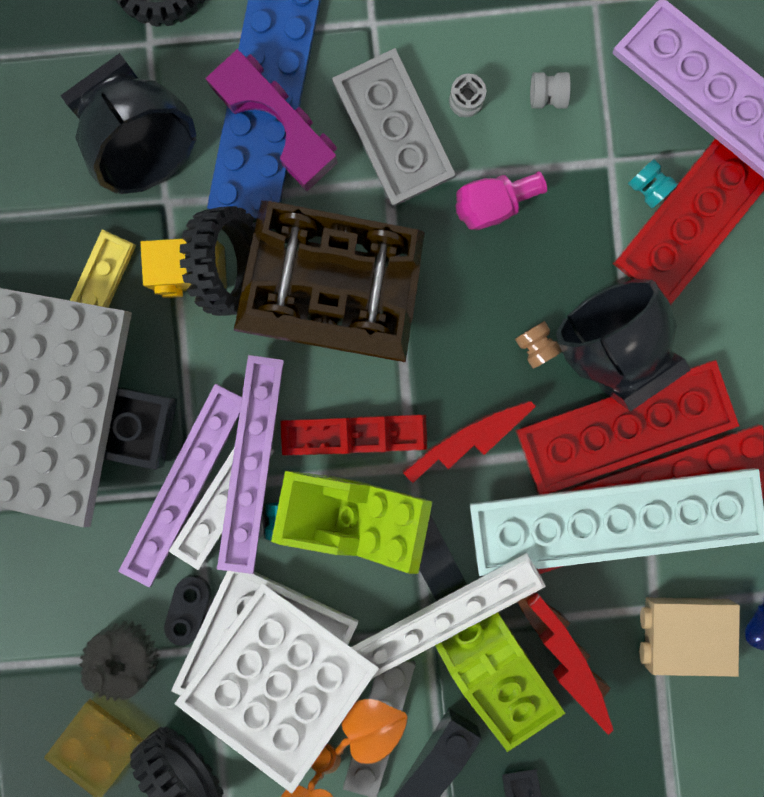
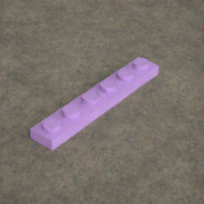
M248 355L217 565L218 570L254 574L284 360Z
M218 384L213 386L118 572L149 588L153 585L169 554L170 548L177 539L239 418L241 396Z

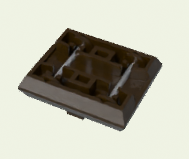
M261 200L234 331L406 362L425 232L403 226ZM315 236L322 237L321 244L309 242L308 240ZM356 244L363 245L364 249L368 252L356 251Z

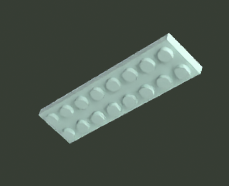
M756 468L470 503L479 576H485L526 553L536 569L764 542V506L759 469Z

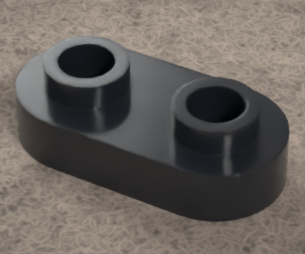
M186 576L175 587L164 625L167 639L175 645L184 646L192 643L203 624L211 596V588L209 583L201 576ZM187 589L196 591V600H189L186 597ZM184 623L187 626V633H179L176 630V624Z

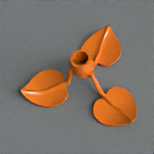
M363 699L355 702L342 721L343 732L348 738L343 739L337 748L329 744L325 746L311 766L316 771V774L310 780L307 789L298 785L292 794L285 790L281 797H333L327 790L315 789V786L319 780L323 779L324 774L333 773L338 769L345 747L350 745L351 755L359 763L372 764L381 761L393 751L401 740L407 725V714L379 700Z

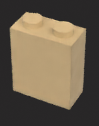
M646 597V607H642L640 611L641 627L645 629V642L640 643L639 650L641 663L644 664L652 675L739 677L740 605L730 599Z

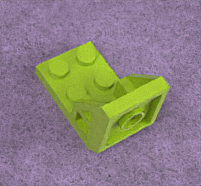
M285 471L271 542L333 555L358 556L408 574H418L433 501L356 480Z
M499 612L435 645L462 694L507 752L566 714L532 665Z

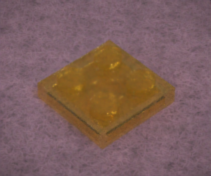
M89 699L45 755L44 759L92 796L103 797L131 760L130 754L132 750L144 739L93 700Z

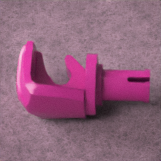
M539 171L514 182H511L506 175H500L496 178H484L467 183L456 192V213L470 230H481L500 224L518 214L519 202L541 193H546V181Z

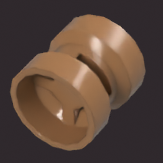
M545 321L515 338L520 348H528L527 360L532 369L562 352L558 342L547 338L550 328Z

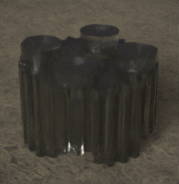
M123 621L120 625L114 623L112 626L109 625L88 641L87 646L83 649L84 654L80 656V659L83 661L79 664V667L83 668L80 672L82 675L81 682L86 690L92 691L93 694L98 692L99 698L104 695L106 700L113 697V700L117 701L119 698L121 700L130 699L143 689L157 670L156 667L159 664L157 659L160 657V654L156 653L158 649L153 648L155 641H150V634L145 635L146 630L141 629V624L134 626L133 621L127 624V621ZM115 656H121L120 661L125 665L119 664L116 661Z

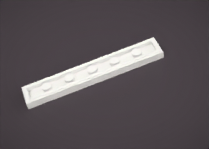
M526 553L351 648L379 668L373 677L375 678L546 586Z

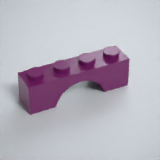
M236 49L205 79L210 88L234 114L247 110H260L273 115L282 123L286 132V142L280 156L281 163L295 180L308 191L338 163L337 156L334 153L337 147L324 133L318 136L310 127L313 124L312 120L300 107L294 110L285 101L289 97L288 94L275 80L270 84L261 75L264 69L251 54L245 57Z

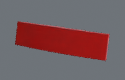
M525 401L493 412L458 429L430 447L403 470V474L414 483L438 459L450 469L473 446L481 454L485 455L536 406L531 401Z
M426 414L280 421L282 455L349 454L428 449Z
M537 592L531 594L525 601L548 626L539 637L561 662L553 671L555 677L609 735L613 731V727L602 693L586 659L565 626Z

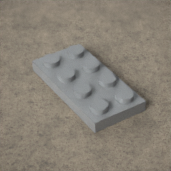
M396 48L332 78L333 85L392 208L455 178L456 174Z

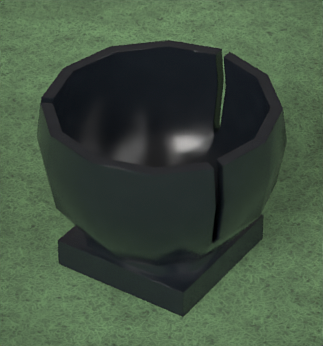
M120 53L60 95L66 105L79 118L75 138L89 174L100 186L116 194L118 192L119 194L144 192L168 180L188 160L197 140L194 122L186 105L171 91L156 81L139 79Z
M634 279L608 287L588 298L569 313L556 332L565 360L582 378L598 383L603 392L629 411H632L691 370L685 358L672 352L677 324L668 299L653 280Z

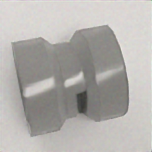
M533 72L530 85L531 108L542 109L546 104L553 105L556 109H567L570 100V74L568 72H557L554 76H547L544 72Z
M470 73L462 74L456 78L452 84L449 97L450 108L456 115L468 118L479 113L487 92L483 80L479 76Z

